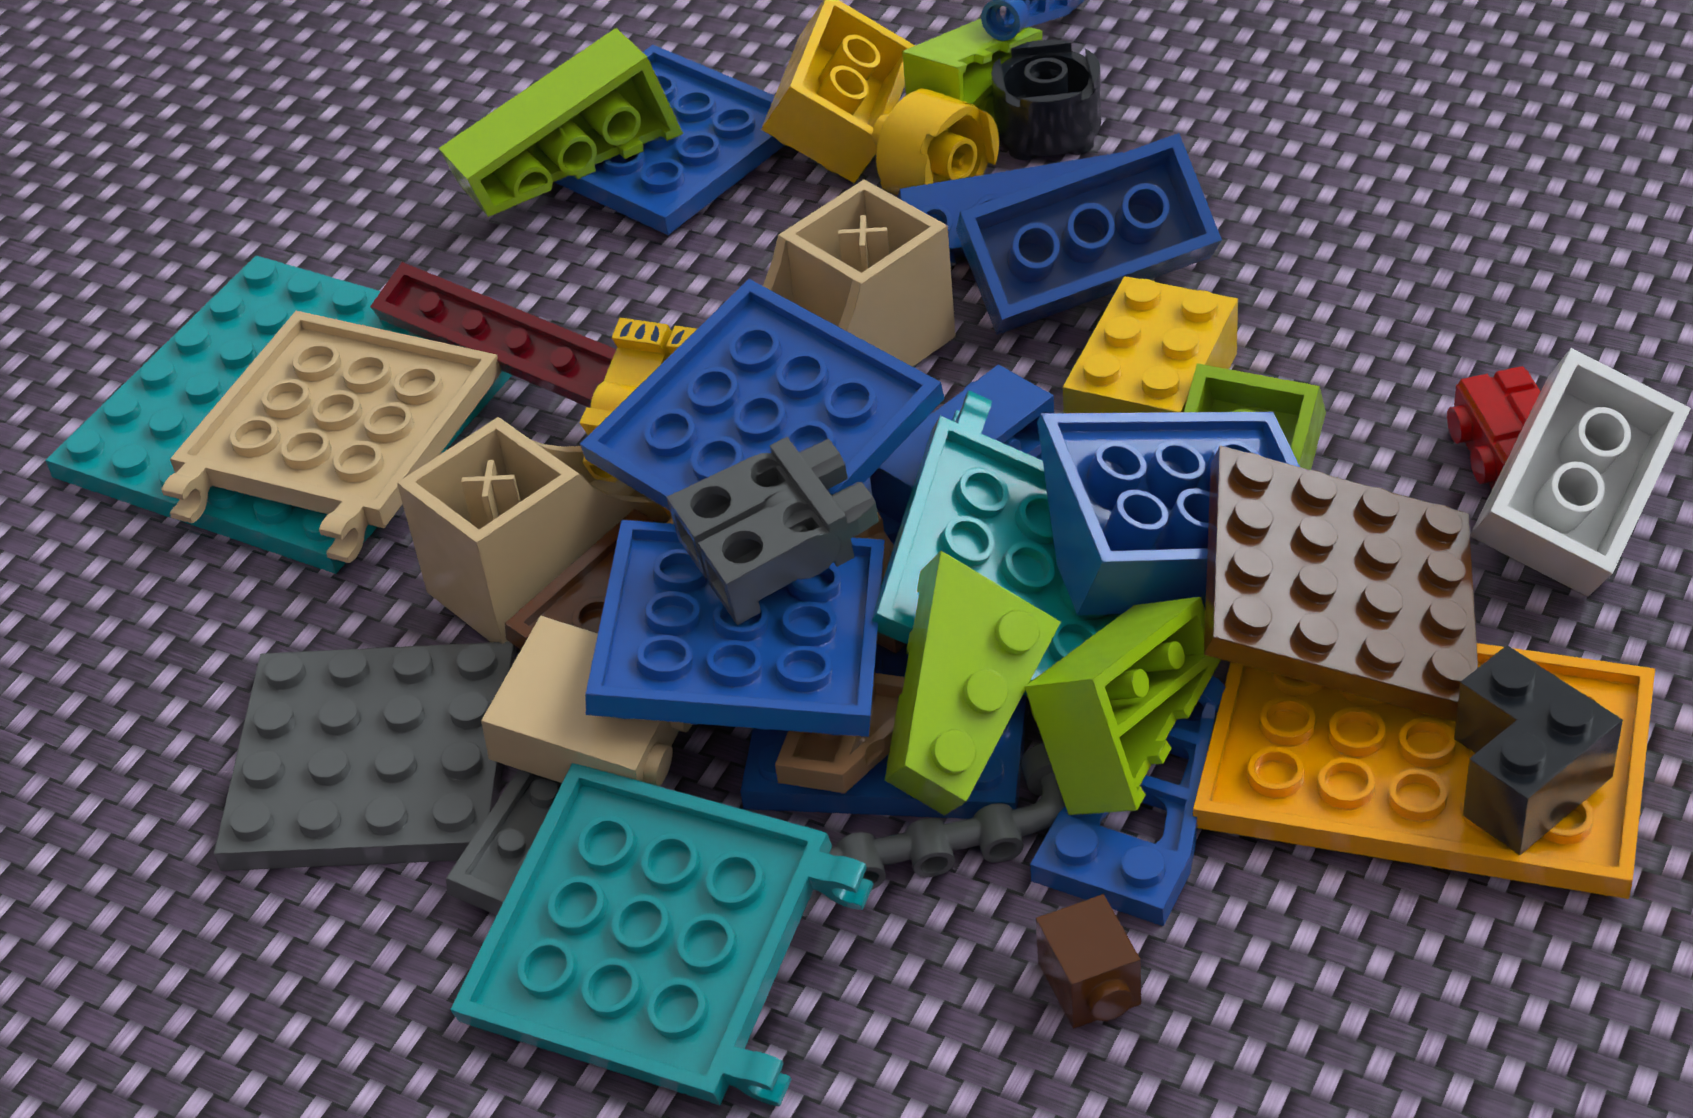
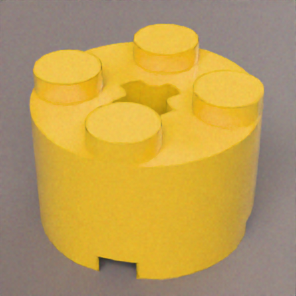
M924 88L909 93L894 106L889 114L881 115L875 122L872 131V139L877 145L876 165L881 186L885 191L897 196L901 188L983 175L988 163L996 165L999 153L998 129L993 117L988 112L979 109L973 104Z

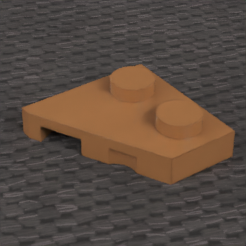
M874 673L869 737L788 731L775 764L778 783L846 793L889 754L898 698L903 691L905 677Z

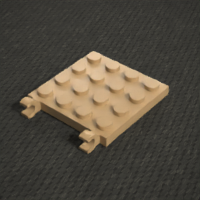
M295 311L170 458L175 473L165 481L162 493L165 496L179 499L177 505L170 512L171 518L189 523L196 522L205 510L210 487L215 486L328 514L319 528L321 535L335 538L334 543L326 552L327 557L351 563L361 551L368 524L385 528L403 503L397 482L441 454L501 374L500 365L497 361L498 356L497 354Z

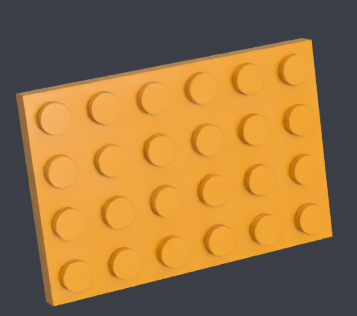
M1477 643L1478 668L1504 647ZM1513 648L1623 719L1613 777L1525 852L1519 855L1463 816L1469 758L1475 753L1454 739L1455 721L1230 662L1225 682L1226 688L1222 693L1193 807V816L1197 817V828L1629 899L1633 882L1655 668Z

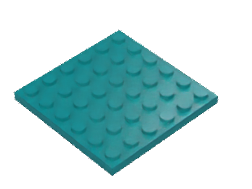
M256 255L45 461L52 478L171 518L170 512L177 505L179 499L165 496L162 493L165 481L175 473L170 458L295 311L419 338L423 337L378 318L370 306L381 291ZM501 371V374L441 453L447 450L510 379L511 374ZM211 486L208 492L207 504L201 517L194 523L185 522L334 574L346 563L327 557L326 552L334 543L335 538L321 535L319 528L328 514ZM368 524L364 534V542L375 531L377 526Z

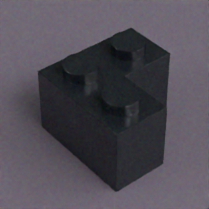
M1506 645L1460 682L1454 739L1475 753L1469 758L1463 816L1521 855L1613 777L1623 719Z

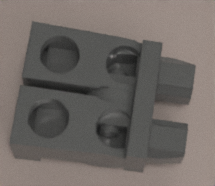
M785 437L769 445L771 453H761L666 497L679 541L705 579L708 578L709 585L737 625L761 613L758 601L797 579H809L819 575L832 563L838 567L853 559L854 553L851 538L879 522L876 502L862 482H857L833 495H830L827 491L848 479L846 466L841 454L830 439L798 452L789 438Z

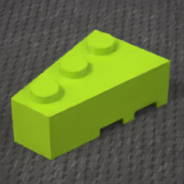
M1201 597L1133 605L1024 686L1033 718L1037 722L1068 815L1138 810L1146 795L1139 786L1152 764L1164 763L1172 749L1166 738L1177 719L1189 718L1221 659L1204 655L1205 609Z

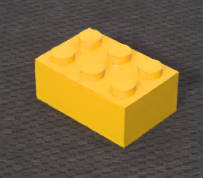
M823 0L798 38L761 130L775 137L780 143L790 146L820 163L827 170L855 183L877 151V145L872 139L875 122L881 115L891 112L899 102L903 92L905 80L902 51L915 45L839 0Z
M1124 276L1063 385L1064 413L1184 412L1197 363L1230 369L1237 355L1238 299L1213 294L1204 290H1192L1157 283L1149 279Z

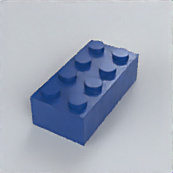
M1179 133L960 211L956 226V232L996 335L1116 292L1124 276L1150 280L1211 258L1222 241Z

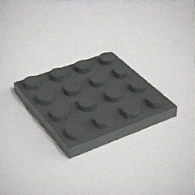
M507 641L503 644L500 642L260 654L214 850V856L220 871L458 861L499 799L503 764L489 759L481 720L517 658L515 645Z

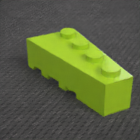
M615 28L438 149L460 187L490 217L551 191L552 183L569 175H574L577 179L596 172L595 164L619 154L626 159L644 151V143L661 136L668 141L682 135L683 132L648 57Z

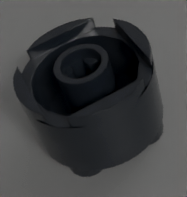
M1036 40L1012 48L1011 58L1002 64L1000 58L994 63L992 68L994 121L998 129L999 139L1008 146L1010 156L1018 160H1031L1038 155L1048 156L1064 153L1081 155L1089 152L1094 147V138L1101 128L1100 64L1092 52L1085 49V57L1073 52L1072 43L1062 40Z

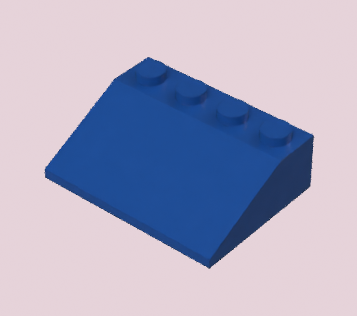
M1274 412L1041 413L1037 423L1056 562L1076 614H1123L1133 605L1201 597L1205 609L1211 462L1221 445L1300 467Z

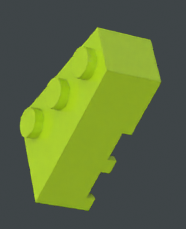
M980 18L902 51L906 95L920 88L932 90L973 104L979 109L988 112L994 119L992 68L994 63L999 58L1001 64L1011 58V49L1020 44L1043 40L1042 30L1026 27L1012 39L1001 41L991 37L985 31Z
M940 551L919 574L917 586L919 597L913 630L909 633L906 654H909L903 691L898 698L885 781L945 816L967 802L1025 692L1024 686L1030 682L1061 622L943 551Z

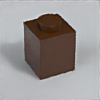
M1104 894L1036 918L1038 964L1073 1029L1097 1020L1108 1021L1124 1014L1128 1009L1141 1005V959Z

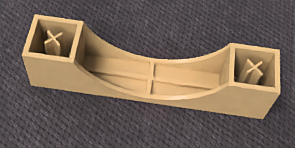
M863 179L778 235L773 259L763 284L767 289L912 367L956 337L948 226ZM499 417L397 482L427 593L487 640L502 644L507 642L505 623L634 508L657 523H667L670 518L661 505L620 480L614 483L597 480L592 477L583 464L584 454L581 446L561 447L533 441Z

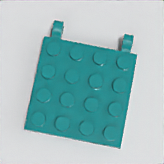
M968 390L961 410L955 411L952 420L940 415L930 432L880 587L872 621L878 622L877 632L908 645L909 633L913 630L919 597L917 586L920 571L940 551H943L1061 622L1033 674L1031 682L1121 614H1076L1056 562L1043 460L981 434L992 400Z
M572 763L450 1010L461 1023L720 1105L728 1086L731 1085L758 1101L780 1106L791 1082L789 1075L780 1073L784 1064L783 1061L766 1053L746 1050V1044L813 890L821 892L842 906L863 910L872 890L873 882L863 878L867 869L865 863L850 857L829 854L832 844L827 832Z

